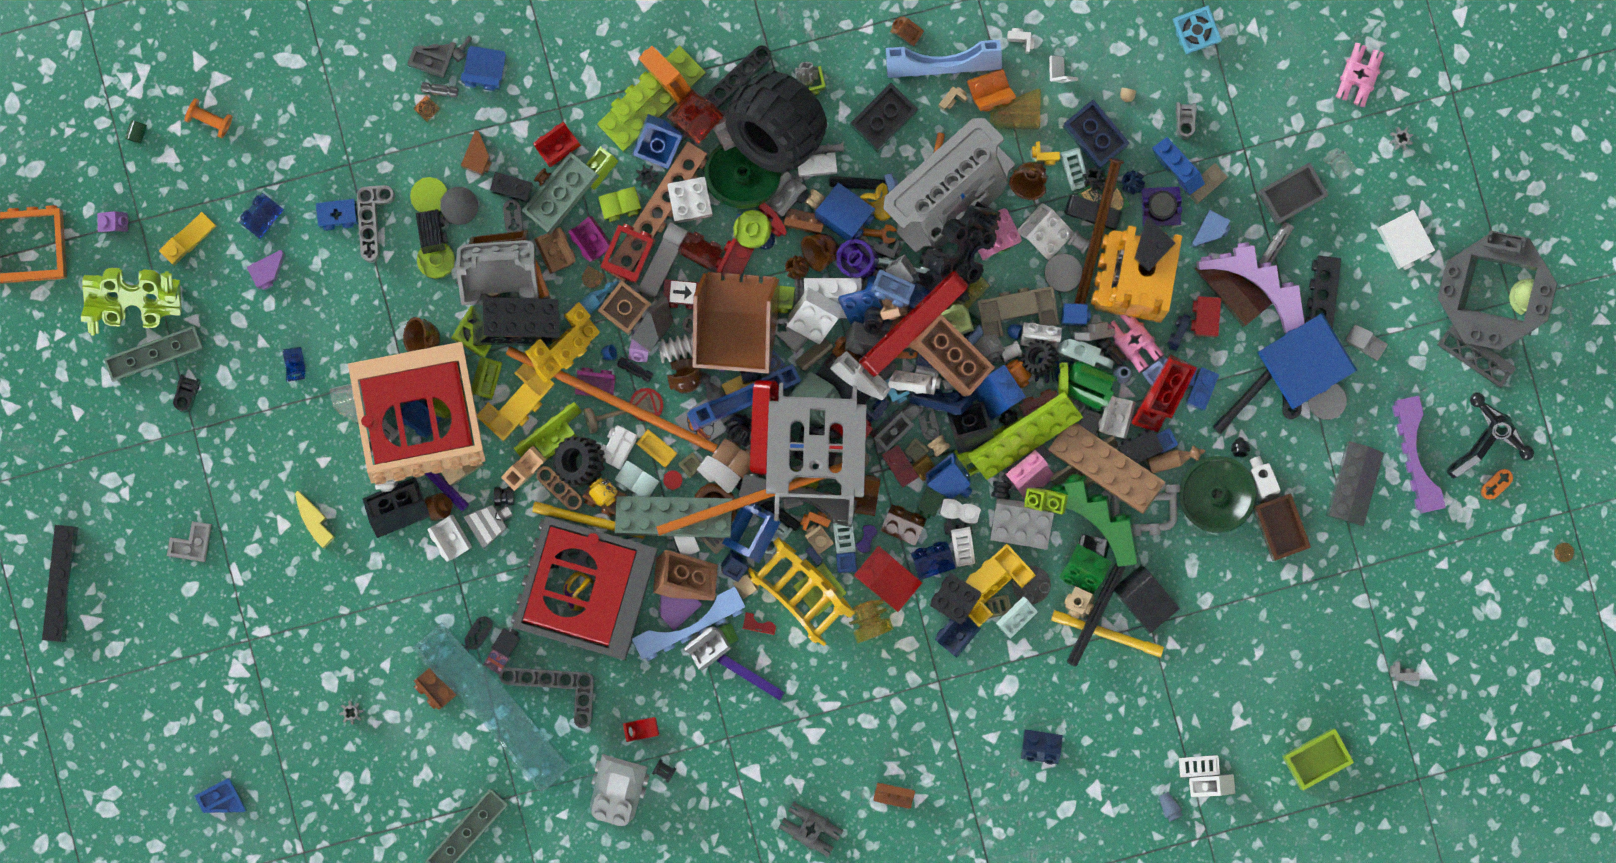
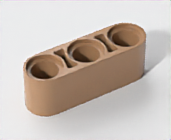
M541 467L537 471L539 482L567 508L576 511L582 507L583 500L581 496L565 481H561L559 479L560 476L556 475L551 468ZM545 470L551 473V478L547 481L541 479V473ZM559 483L565 486V491L562 494L555 492V486ZM573 496L579 499V504L576 507L569 505V499Z

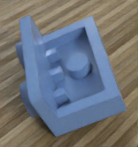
M879 270L870 292L875 293L874 296L881 300L886 298L891 300L894 306L902 308L909 305V299L915 285L883 270Z

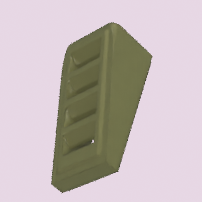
M1008 594L991 598L985 603H988L989 610L993 613L990 618L1005 615L1011 609ZM999 600H1003L1006 611H1002ZM992 602H996L998 613H994Z

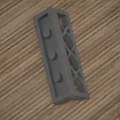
M1454 325L1447 329L1437 344L1500 388L1516 370L1515 366L1490 349L1464 343ZM1450 335L1456 340L1457 347L1449 348L1443 343ZM1468 347L1471 349L1473 358L1465 359L1462 357L1461 348ZM1484 358L1487 360L1488 369L1481 370L1478 368L1476 359ZM1500 369L1506 374L1499 382L1493 377L1492 370Z

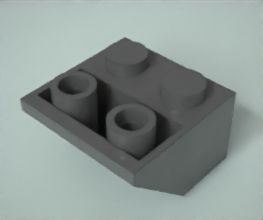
M664 295L659 300L655 299L650 307L642 314L641 321L639 320L633 328L635 333L632 339L648 351H651L674 322L667 297Z

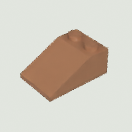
M665 550L656 558L653 593L670 598L713 601L715 600L718 565Z

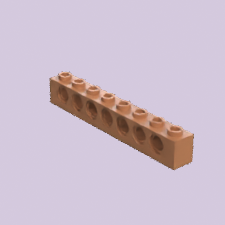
M690 142L686 143L633 225L635 232L641 234L642 228L645 225L653 227L652 239L655 238L658 232H663L667 226L665 223L668 216L671 218L673 216L671 202L663 200L664 194L669 193L667 185L673 183L676 177H681L684 181L698 178L696 175L699 168L703 170L706 165V152ZM687 161H692L694 163V168L692 170H686L683 167L684 163ZM655 209L663 211L661 218L653 217L652 214ZM627 235L610 263L635 273L634 269L639 263L647 243ZM635 241H640L643 244L642 248L638 251L632 249V244ZM624 257L632 259L630 266L625 267L621 264ZM606 271L613 277L617 278L620 281L622 280L624 283H626L627 279H624L622 277H619L615 274Z

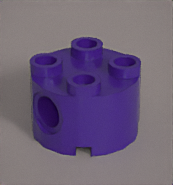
M858 239L847 240L840 246L836 255L838 268L842 273L851 278H867L874 272L879 262L874 247Z

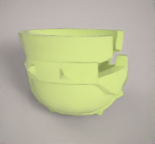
M1521 279L1514 284L1510 291V304L1514 311L1520 315L1524 314L1527 310L1534 279Z

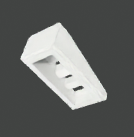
M970 527L951 530L956 566L975 564Z
M1218 755L1179 758L1180 777L1220 775ZM1201 760L1205 762L1204 772H1202ZM1209 760H1212L1213 771L1209 769ZM1189 761L1190 773H1186L1185 762ZM1193 761L1197 762V772H1194Z

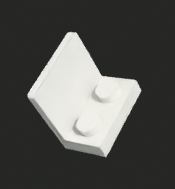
M705 177L669 183L667 185L675 224L713 217Z
M1043 203L1016 230L1022 237L1029 240L1047 260H1050L1074 234L1056 212Z

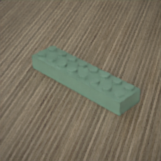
M191 326L104 358L111 381L115 382L204 348L196 326Z
M490 788L428 857L426 862L457 863L509 804Z

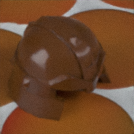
M1027 162L1020 165L1010 177L1009 185L1014 194L1020 198L1037 200L1046 193L1045 184L1049 176L1046 175V169L1042 164Z
M818 233L802 238L801 250L803 257L807 259V264L815 271L821 272L826 266L837 259L836 255L840 245L832 236Z
M411 318L407 322L403 334L406 351L411 352L437 347L440 344L438 328L426 319Z
M681 358L678 361L670 362L671 369L676 370V373L667 375L670 390L687 394L698 389L702 383V374L700 373L701 368L692 367L693 358Z

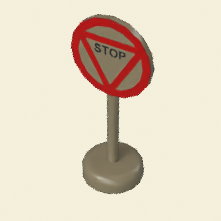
M641 388L631 396L629 403L658 417L662 413L663 400L655 390ZM584 408V417L590 434L597 432V421L628 413L618 410L595 417L592 408ZM634 416L637 420L642 421V422H646V421H644V420H642V419H640V418Z

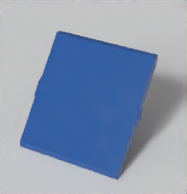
M1323 313L1300 327L1289 330L1283 337L1257 352L1292 410L1319 393L1326 392L1332 385L1357 371V368Z

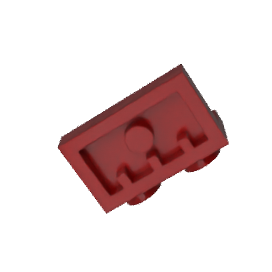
M733 238L732 241L728 240L724 251H726L724 257H720L716 263V272L722 273L723 277H725V273L742 275L754 248L742 246L736 238Z

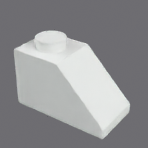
M1234 774L1189 778L1191 797L1235 794Z

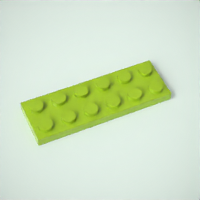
M1063 392L969 453L968 457L985 479L988 480L1081 420L1083 416L1067 394Z

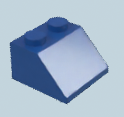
M648 114L634 145L633 155L669 169L683 134L667 121Z

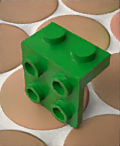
M1077 544L1059 578L1068 585L1076 586L1094 594L1104 580L1112 561Z

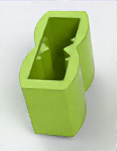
M635 186L598 197L604 219L609 220V222L618 221L620 216L626 214L628 217L638 215V211L642 210Z

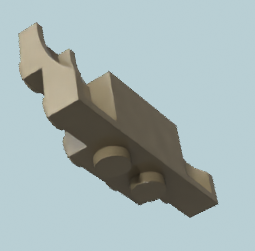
M1053 286L1030 291L1029 288H1022L1015 294H1011L1008 291L999 293V297L977 301L983 336L997 335V337H1003L1001 321L1038 314L1040 325H1060Z

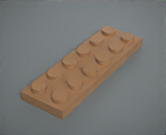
M1077 423L1062 431L1048 449L1050 453L1142 514L1145 513L1165 485V481Z

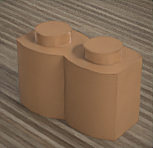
M724 438L712 458L726 465L743 479L744 475L750 470V450L746 448L743 451L731 438L729 440Z

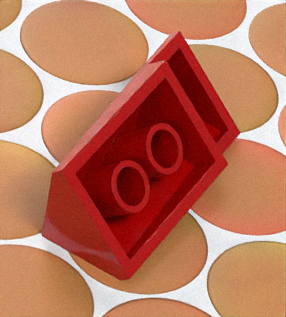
M1170 354L1132 417L1131 424L1159 432L1165 418L1172 419L1197 367Z

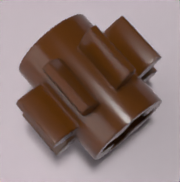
M796 255L793 258H789L785 264V270L789 272L787 276L798 280L801 277H805L809 271V265L805 264L807 259Z

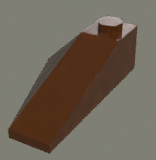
M1197 267L1195 268L1196 272L1216 296L1221 298V302L1242 327H1245L1273 304L1259 287L1236 273L1219 269L1199 270Z

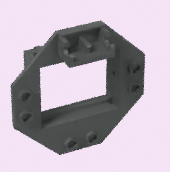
M1489 231L1488 235L1447 261L1438 300L1464 343L1502 351L1526 335L1531 336L1533 330L1549 320L1558 283L1531 239ZM1477 259L1536 270L1524 321L1465 309Z

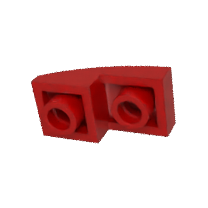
M766 203L759 205L758 209L760 212L766 215L768 219H773L770 222L771 232L778 237L781 235L785 237L787 231L779 216Z

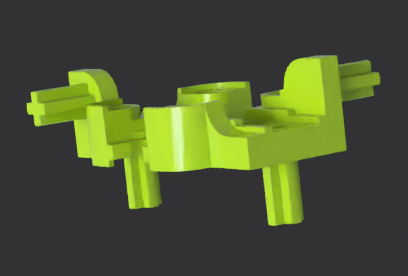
M108 268L103 272L102 276L84 275L82 279L84 307L81 314V322H87L88 333L95 336V334L100 333L99 320L101 318L109 326L120 327L122 320L126 318L125 308L133 305L141 310L143 328H155L159 325L160 319L163 316L181 315L180 280L172 279V274L169 271L159 275L154 270L146 269L139 271V283L136 285L125 283L123 271L120 268ZM108 292H116L118 296L111 297ZM154 294L156 299H149L146 295Z

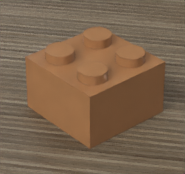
M621 280L598 309V312L629 336L638 321H641L642 314L650 307L651 303Z

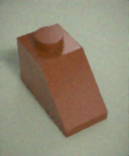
M475 130L461 167L484 176L485 172H489L492 162H490L491 158L479 131Z

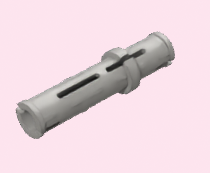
M1283 222L1276 236L1273 235L1272 242L1263 254L1257 267H1260V263L1271 262L1272 264L1282 246L1286 245L1285 241L1290 233L1294 230L1292 225Z

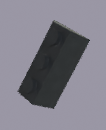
M832 353L815 375L832 384L842 399H852L853 386L849 385L830 369L837 359ZM857 389V404L866 405L872 396Z
M416 477L397 484L392 491H379L362 498L369 523L377 538L430 517L425 498Z

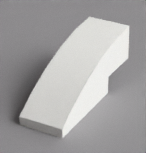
M847 351L839 356L830 368L849 385H855L859 391L877 399L883 400L891 389L879 375L872 377Z

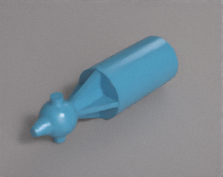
M618 281L608 282L605 285V289L590 292L579 302L589 314H592L602 306L607 294H611L619 284Z

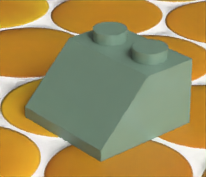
M809 372L789 395V397L842 399L832 384L812 372ZM810 410L809 426H823L825 424V410Z

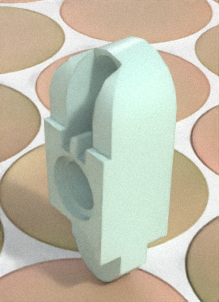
M1067 339L1059 343L1056 350L1061 356L1073 361H1083L1097 368L1100 365L1112 369L1115 363L1104 357V352L1101 349L1083 341L1078 342Z

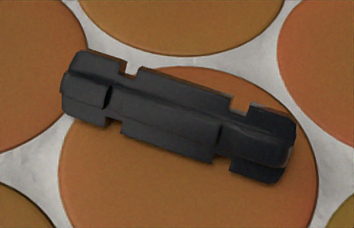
M623 357L617 363L619 368L626 369L627 372L639 378L642 377L646 382H650L653 377L652 372L645 371L644 368L631 361L628 362Z

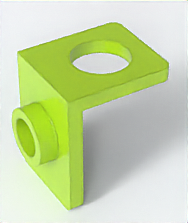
M818 66L821 85L808 88L814 95H819L820 91L826 90L821 66Z

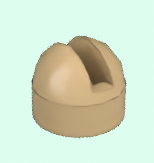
M1121 88V99L1124 102L1133 101L1136 91Z

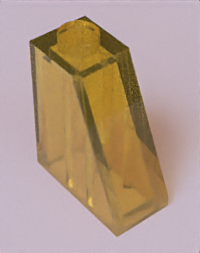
M1035 89L1016 97L1009 104L995 106L994 111L990 112V123H993V127L997 129H1039L1041 89Z

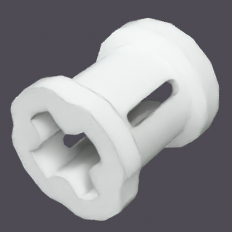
M1017 341L1004 347L1005 351L1001 354L1004 363H1007L1009 359L1014 357H1022Z

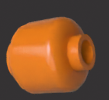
M1015 359L1005 366L1021 389L1029 384L1028 380L1032 374L1023 367L1022 364L1024 362Z

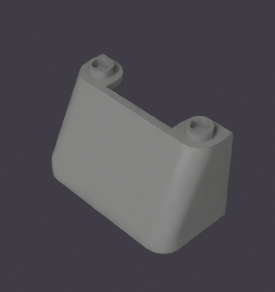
M531 241L466 244L457 249L456 272L461 305H474L481 299V294L519 291L520 298L539 299L535 249Z

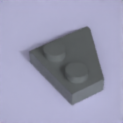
M450 42V44L445 45L432 44L427 47L414 46L408 66L444 78L456 43Z

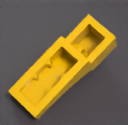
M201 212L183 230L172 237L159 252L175 266L216 225Z

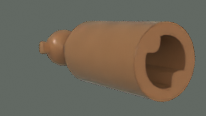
M1192 446L1190 452L1176 449L1155 455L1147 459L1149 470L1154 474L1180 467L1191 457L1199 461V457L1205 453V450Z

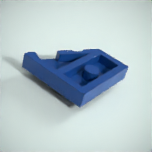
M230 778L195 795L203 813L247 811Z

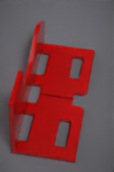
M746 612L742 629L752 631L761 629L762 631L759 630V632L775 635L776 625L770 621L758 623L754 619L753 613Z

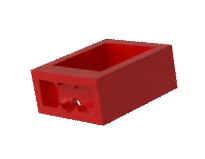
M625 223L623 226L618 224L600 266L601 269L637 284L655 242L651 238L652 235L641 231V234L635 232L634 227ZM621 232L647 243L635 273L609 262Z

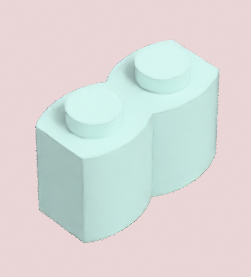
M626 461L615 478L616 486L623 491L627 489L632 491L633 497H650L659 483L657 479L629 461Z

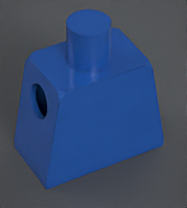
M954 453L926 473L927 485L949 499H953L958 494L967 498L972 493V489L969 487L971 484L970 474Z

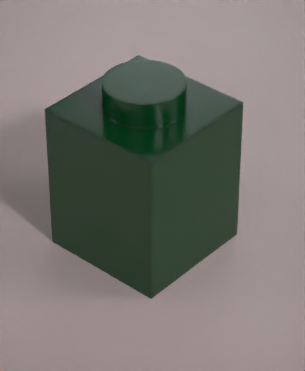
M927 488L917 508L920 510L919 514L928 519L931 516L935 517L945 496Z

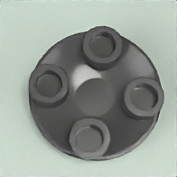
M465 187L449 189L440 200L441 212L444 218L451 224H467L474 219L478 212V200L475 194Z
M1028 566L1036 576L1023 588L1013 580L1012 588L1019 600L1025 597L1031 604H1037L1048 596L1051 582L1048 574L1043 569L1037 566Z

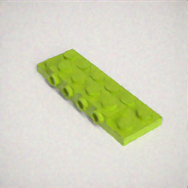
M680 45L667 58L665 57L682 75L690 88L706 74ZM647 71L638 78L640 82L636 86L632 84L625 90L626 95L622 99L618 97L612 102L611 106L613 108L597 123L602 131L623 152L637 140L648 114L660 118L676 103L663 86Z

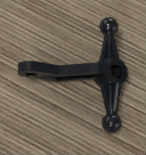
M1479 392L1473 393L1470 397V403L1472 406L1480 408L1489 427L1484 430L1469 452L1448 467L1447 474L1453 479L1457 478L1480 462L1497 438L1518 449L1519 455L1523 460L1532 459L1534 456L1533 448L1524 445L1510 416L1485 403L1483 394ZM1499 425H1505L1506 427L1500 428V427H1498V426H1499Z

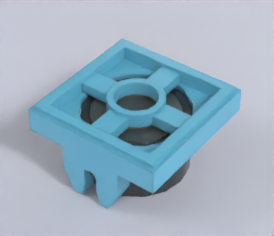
M1209 5L1172 19L1176 28V36L1179 37V44L1183 46L1186 55L1222 42Z

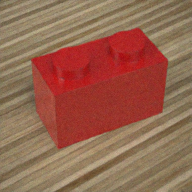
M1198 296L1196 301L1193 300L1192 312H1195V320H1191V331H1194L1193 336L1218 337L1221 298Z

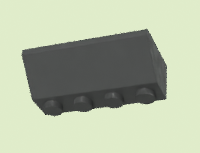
M1346 442L1326 516L1364 526L1384 452L1355 442Z

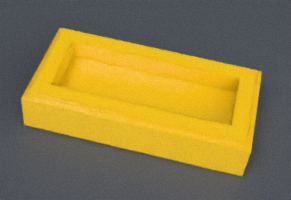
M649 429L636 443L665 468L678 454Z

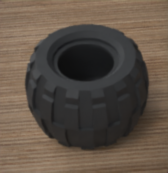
M767 71L748 80L733 96L725 114L727 131L736 147L759 167L776 173L789 172L805 163L819 148L827 128L825 112L816 96L799 80L777 71ZM768 146H769L773 151L769 152V151H768Z

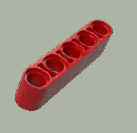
M756 380L753 386L750 470L753 474L766 475L769 401H778L779 386L776 381Z

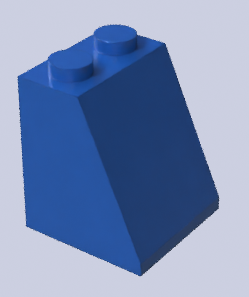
M1005 365L989 374L974 390L978 391V402L984 401L988 417L991 421L1026 397Z

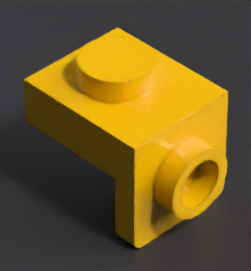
M1037 141L1035 146H1032V158H1036V163L1044 162V165L1050 166L1056 165V162H1059L1060 152L1041 153L1040 141Z

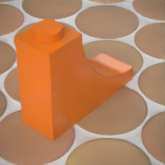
M653 46L645 50L638 58L679 107L685 108L686 104L690 103V100L692 102L696 98L695 95L691 99L694 92L682 75Z

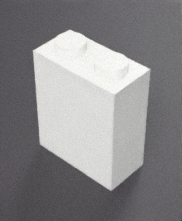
M1414 210L1377 229L1398 269L1403 267L1404 270H1407L1415 265L1414 261L1418 259L1424 261L1432 257L1430 253L1435 251Z

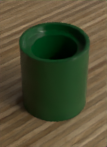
M130 120L125 139L141 144L147 125Z

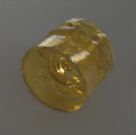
M883 599L870 600L852 608L855 612L856 620L849 622V624H859V628L853 631L857 644L894 630L890 618H880V615L886 612L887 609L877 610L876 606L883 604Z

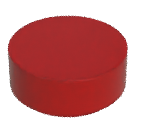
M671 470L664 475L663 482L668 489L675 490L682 485L683 479L679 472Z

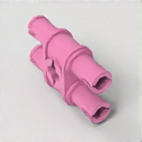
M1355 43L1351 57L1346 60L1347 64L1342 76H1340L1341 84L1335 97L1340 99L1344 92L1341 100L1347 101L1352 85H1356L1359 87L1353 103L1358 106L1362 98L1360 107H1365L1370 92L1374 90L1377 76L1380 74L1379 67L1385 53L1380 51L1376 58L1379 50H1373L1368 65H1363L1361 60L1367 47L1362 45L1358 52L1361 44ZM1362 71V75L1365 77L1358 79V75L1355 73Z
M1121 315L1120 317L1130 328V332L1127 334L1123 333L1115 320L1108 324V328L1113 327L1115 330V335L1112 336L1115 340L1114 345L1119 347L1126 359L1130 360L1138 372L1141 373L1143 368L1145 370L1149 367L1139 354L1141 349H1146L1154 362L1158 361V358L1163 357L1165 354L1154 342L1155 337H1152L1147 331L1144 323L1139 322L1135 317L1130 316L1128 318V316ZM1131 338H1134V339H1137V338H1138V344H1137V345H1136V343L1130 344V343H1131Z

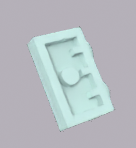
M1022 597L996 624L1011 639L1037 613V610L1025 597Z

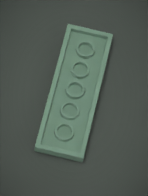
M617 496L615 535L659 536L656 526L732 501V498ZM732 511L660 536L731 538Z

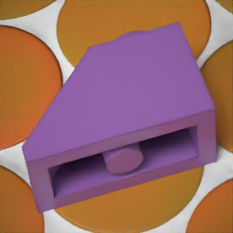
M282 250L247 267L258 289L266 290L273 286V282L277 281L285 257Z

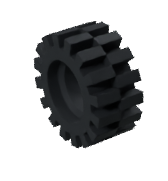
M1036 339L1034 343H1028L1030 347L1025 346L1026 353L1022 352V356L1025 357L1021 358V361L1024 362L1022 364L1023 367L1040 377H1044V374L1046 376L1049 375L1048 371L1053 372L1054 369L1052 367H1057L1058 365L1055 361H1059V357L1056 356L1059 355L1056 348L1042 339L1039 341ZM1040 352H1045L1044 360L1040 364H1035L1036 356Z

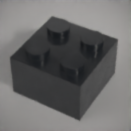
M984 401L970 405L962 415H953L947 412L958 454L975 450L994 438Z

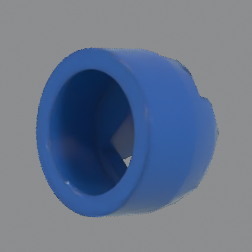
M1011 324L1007 330L1009 337L1019 340L1023 326Z
M610 344L602 348L601 354L603 353L604 357L602 358L604 360L610 361L617 358V351L614 345Z

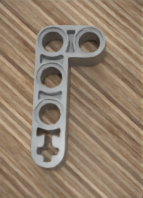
M385 185L362 187L357 192L360 252L362 258L368 263L376 262L380 256L377 205H388L395 199L394 191ZM385 190L391 193L387 200L381 199V193ZM364 192L371 193L370 200H362ZM372 211V218L364 220V212ZM367 230H373L374 236L371 239H365L364 233ZM367 244H371V250L375 252V254H372L371 258H369V256L366 255V253L369 252V246Z
M671 222L669 223L663 235V240L638 288L639 292L656 299L688 235L687 230Z

